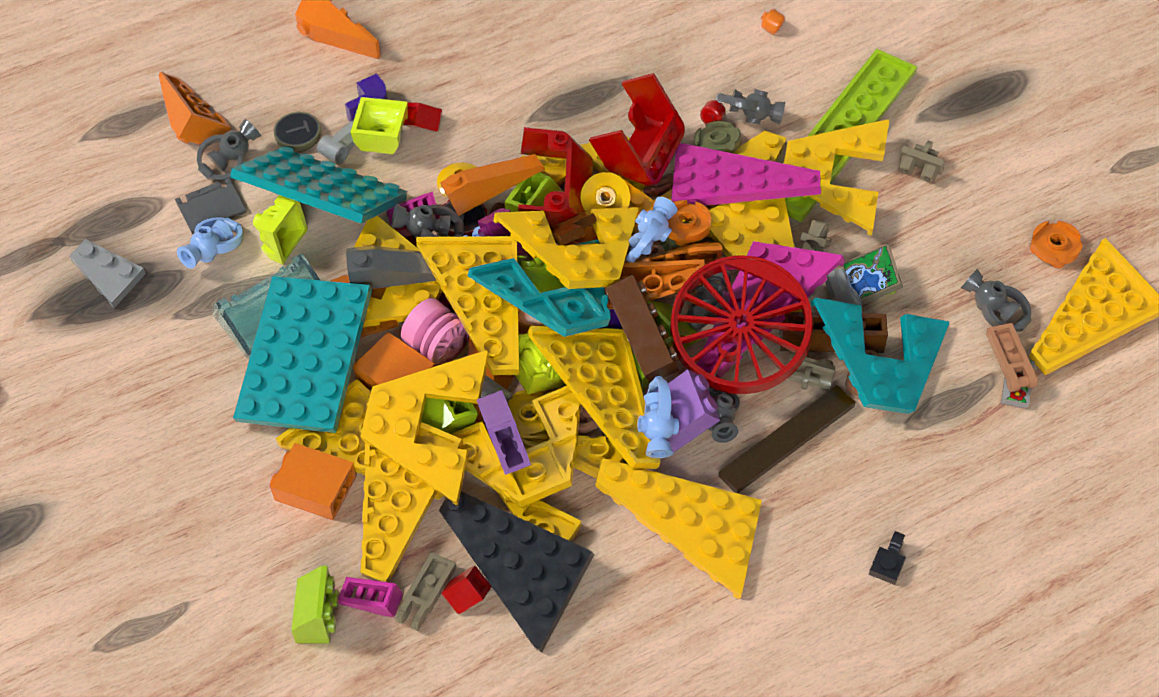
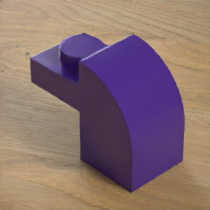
M377 73L356 82L359 97L345 103L349 122L355 119L361 97L388 100L386 85Z

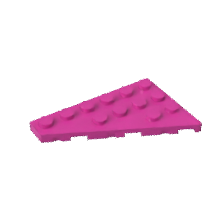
M680 143L676 150L672 202L687 200V204L695 205V202L706 206L821 194V175L818 170Z
M753 241L747 256H755L772 261L783 267L800 283L807 297L814 293L818 286L828 280V274L838 265L843 266L845 262L843 255L756 241ZM739 271L732 286L739 309H741L743 271ZM748 274L745 310L762 279ZM767 282L752 310L780 288ZM785 292L759 314L798 303L794 296ZM730 298L728 304H729L730 307L734 310V307H733V304H732V301H731V298ZM785 314L763 321L781 323L785 319ZM742 322L741 325H737V328L746 326V323ZM760 328L769 333L772 331V329ZM724 332L709 336L704 348ZM749 337L750 342H751V345H752V344L755 343V342ZM742 340L740 360L743 358L742 354L748 349L745 340ZM726 343L722 346V349L728 353L735 351L737 348L732 343ZM717 347L696 363L707 373L712 372L719 359ZM723 361L715 377L721 378L729 371L733 364H736V361Z

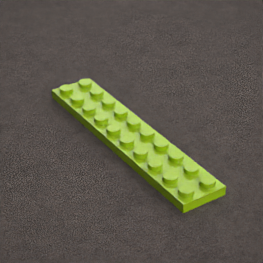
M876 48L808 136L880 121L916 74L918 66ZM835 154L830 184L833 183L852 157ZM803 196L785 198L788 216L801 223L817 204V201L809 196L807 198Z

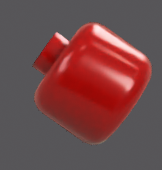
M716 100L707 102L700 112V117L704 124L722 121L726 115L724 105Z

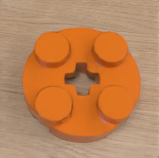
M687 200L673 202L678 211L668 220V227L672 229L668 236L670 239L675 240V243L679 246H686L710 234L711 213L703 204L695 202V205L687 204ZM682 220H685V221H687V222H688V221H691V222H690V223H683Z
M1046 221L1035 228L1031 238L1030 251L1040 260L1051 264L1054 268H1063L1065 264H1070L1079 257L1083 247V243L1080 240L1081 234L1074 226L1067 222L1058 221L1057 224H1049V221ZM1051 241H1053V242L1060 241L1061 244H1060V245H1055V244H1053Z

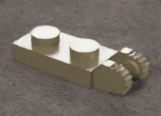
M431 552L404 596V602L397 612L395 621L403 624L409 616L412 606L417 607L419 610L412 620L411 628L419 631L426 620L427 614L432 611L441 592L456 570V563Z

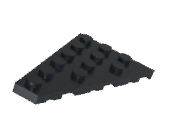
M461 491L458 505L453 504L446 497L439 512L537 651L542 653L592 561L594 553Z

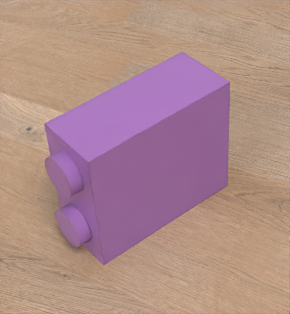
M686 370L668 383L671 394V415L679 420L677 435L672 434L666 440L670 442L673 453L720 421L717 413V403L711 397L708 390V381L703 375H698L690 370Z
M501 390L477 399L505 475L530 466L531 463L503 391Z

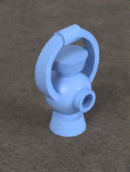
M657 197L653 210L647 212L643 209L634 221L638 224L639 232L629 238L631 248L626 256L628 262H635L641 254H650L653 241L660 239L664 242L669 236L672 229L668 227V220L678 211L676 205L671 200L665 197Z
M221 217L210 218L200 222L195 227L190 244L177 249L179 260L184 266L192 269L199 261L211 262L217 254L234 250L243 240L241 224L230 218ZM232 231L237 232V235L234 238Z
M657 376L649 384L648 392L644 395V416H639L637 427L639 432H643L651 440L647 446L646 456L665 458L673 455L671 444L666 440L672 434L677 435L679 420L671 415L669 385L665 379Z

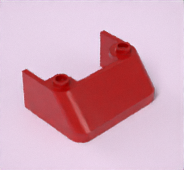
M655 73L622 82V86L633 102L628 112V119L633 124L635 130L630 139L628 140L623 130L590 137L589 139L604 167L609 172L646 186L655 185L660 182L685 134L683 120Z
M524 127L520 154H535L536 156L566 159L565 192L552 191L548 193L544 198L543 206L518 205L517 212L544 211L551 228L585 211L581 203V191L585 182L592 176L593 159L583 147L564 131Z

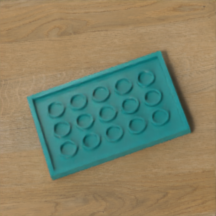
M280 147L275 151L255 157L253 160L243 162L241 165L231 169L230 178L361 224L396 206V204L405 201L407 197V191L400 189L397 184L383 183L374 176L357 174V171L354 169L336 167V164L333 162L316 160L313 155L296 153L290 147Z
M272 276L233 419L241 423L336 433L372 293L370 285Z

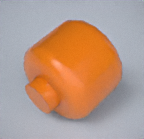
M771 9L769 12L765 11L761 17L763 20L761 27L774 35L781 28L786 18L775 9Z

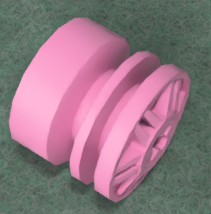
M429 298L418 304L407 316L401 330L402 341L435 363V366L453 361L464 349L469 339V335L455 313H451L446 306L435 298Z

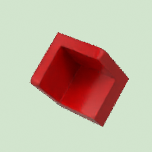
M407 102L408 118L405 119L403 126L422 128L433 132L438 131L442 109L422 103Z
M476 565L451 579L441 594L457 614H461L484 600L492 586Z

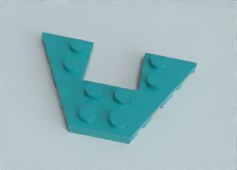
M598 239L574 245L600 244V242ZM514 258L469 268L467 275L469 278L564 337L608 326L611 319L610 311L607 308L608 296L605 295L604 287L580 289L564 287L540 293Z
M821 298L813 299L810 304L811 306H816L825 324L823 329L831 338L833 349L839 360H843L851 374L848 378L853 387L856 388L863 407L904 414L914 412L948 329L949 321L911 314L901 316L904 360L865 354L862 308L860 305Z

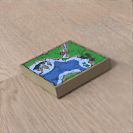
M888 243L844 262L842 266L843 270L847 273L851 286L860 296L863 305L903 288L892 250Z

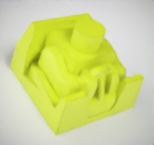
M361 97L350 132L353 142L361 151L394 154L399 146L400 132L402 131L404 121L408 118L407 102Z
M279 195L274 201V206H269L262 214L257 213L255 215L253 226L259 230L260 240L264 243L261 250L269 259L283 265L306 234L308 228L300 202Z
M528 333L519 335V375L515 376L528 394L567 386L530 339Z

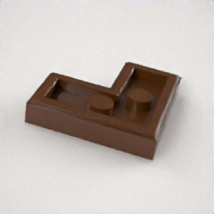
M584 211L551 227L555 243L565 245L584 236L585 232L583 229L596 223L597 220L594 213Z

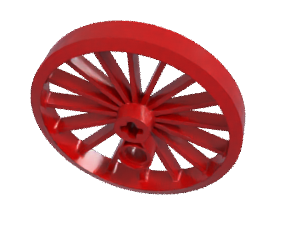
M737 255L714 260L698 269L686 280L679 290L673 305L670 333L673 347L686 370L703 375L708 381L709 387L731 394H752L781 384L800 367L811 346L813 318L808 297L792 274L772 261L755 256ZM740 270L744 272L741 309L738 307L726 271ZM722 272L734 310L706 279ZM748 274L762 279L745 310ZM767 282L780 288L752 310ZM702 283L727 312L690 295L691 292ZM785 292L794 296L798 303L759 314ZM687 300L722 318L680 315ZM802 309L805 324L766 322L763 320ZM679 322L721 325L684 337H680L678 332ZM742 322L746 323V326L737 328V325H741ZM760 328L802 331L805 334L801 346L798 347ZM724 332L693 358L689 357L683 347V344ZM757 335L796 353L787 365H783ZM749 337L777 366L778 372L766 378L762 377ZM742 340L746 342L758 380L738 381ZM726 343H732L737 348L735 351L728 353L722 349V346ZM717 347L719 359L712 372L707 373L696 363ZM723 361H736L734 381L715 377Z

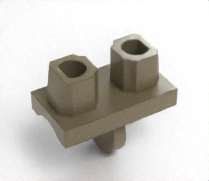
M929 140L925 146L916 144L914 149L903 145L899 171L911 175L915 166L922 168L920 178L923 181L933 183L937 175L942 174L945 160L938 158L939 151L931 149L933 142Z
M812 220L809 231L802 232L800 240L806 241L802 249L824 252V247L830 246L832 238L827 237L831 224Z
M789 354L787 364L792 360L795 354ZM807 354L800 367L788 379L802 383L801 389L806 390L808 385L829 391L836 366L833 365L831 360L823 358L817 361L810 359Z

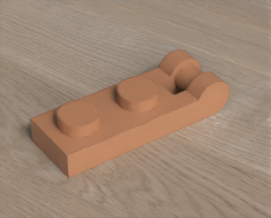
M1008 323L987 328L986 336L1006 378L1008 390L1014 392L1019 391L1021 387L1025 386L1027 388L1037 387V376L1013 324ZM1022 372L1023 376L1017 377L1016 373Z

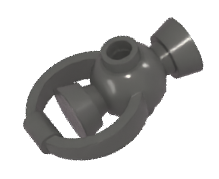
M736 89L732 96L723 93L716 94L718 102L730 104L729 112H738L739 109H743L744 115L747 116V122L760 125V121L768 116L771 121L780 124L782 120L785 102L771 104L770 99L767 97L768 92L754 89V93L749 94L746 98L742 96L743 93Z
M244 119L241 123L240 131L232 130L223 135L211 136L200 145L197 151L198 170L208 180L225 181L224 179L231 176V171L224 175H214L215 173L205 163H202L203 153L209 145L220 142L219 151L216 152L214 150L206 155L224 172L228 165V159H238L236 166L241 165L244 162V156L248 152V141L261 137L259 131L247 119Z
M398 204L394 208L391 227L403 228V226H406L410 235L414 238L447 237L451 220L455 223L453 237L464 236V223L457 213L442 205H421L413 208L410 212H407L406 208ZM435 215H442L438 219L435 217Z
M976 269L962 285L961 289L975 292L976 305L992 327L1006 324L1021 306L1024 314L1013 326L1016 332L1023 331L1032 321L1031 307L1027 298L1019 290L1006 286L1000 281L990 280L984 282L982 280L983 275ZM1007 296L1014 299L1016 302L1012 301L1010 303L1006 301ZM999 311V313L1001 314L999 316L1000 319L997 318L994 312Z
M722 272L706 279L728 303L730 296ZM727 272L729 281H731V276H730V274ZM702 284L695 288L698 299L724 310L721 304ZM695 304L691 305L687 313L690 316L718 318V315ZM688 323L693 329H701L709 325Z
M709 387V393L718 406L717 413L720 421L708 430L712 431V438L716 442L726 443L732 441L738 435V428L733 420L740 405L739 397L737 394L721 392Z

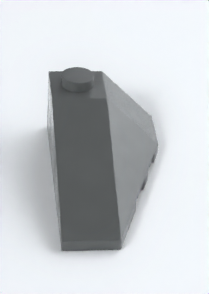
M375 245L347 248L346 250L350 283L370 285L372 289L437 281L420 251Z

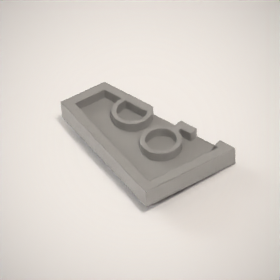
M87 239L70 255L74 265L96 286V289L101 295L105 296L113 308L123 300L146 274L143 267Z

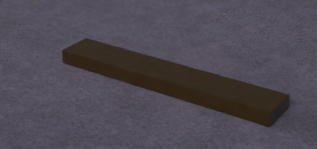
M836 385L720 470L718 477L734 493L741 492L853 409L856 402Z

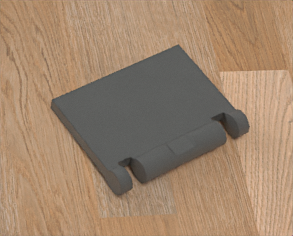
M230 178L224 179L227 187L222 188L220 182H216L186 194L187 202L184 204L180 197L175 199L192 234H194L195 227L206 219L217 217L232 219L247 213Z

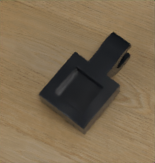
M894 531L888 549L879 547L869 575L896 585L906 559L905 556L899 554L904 542V534Z

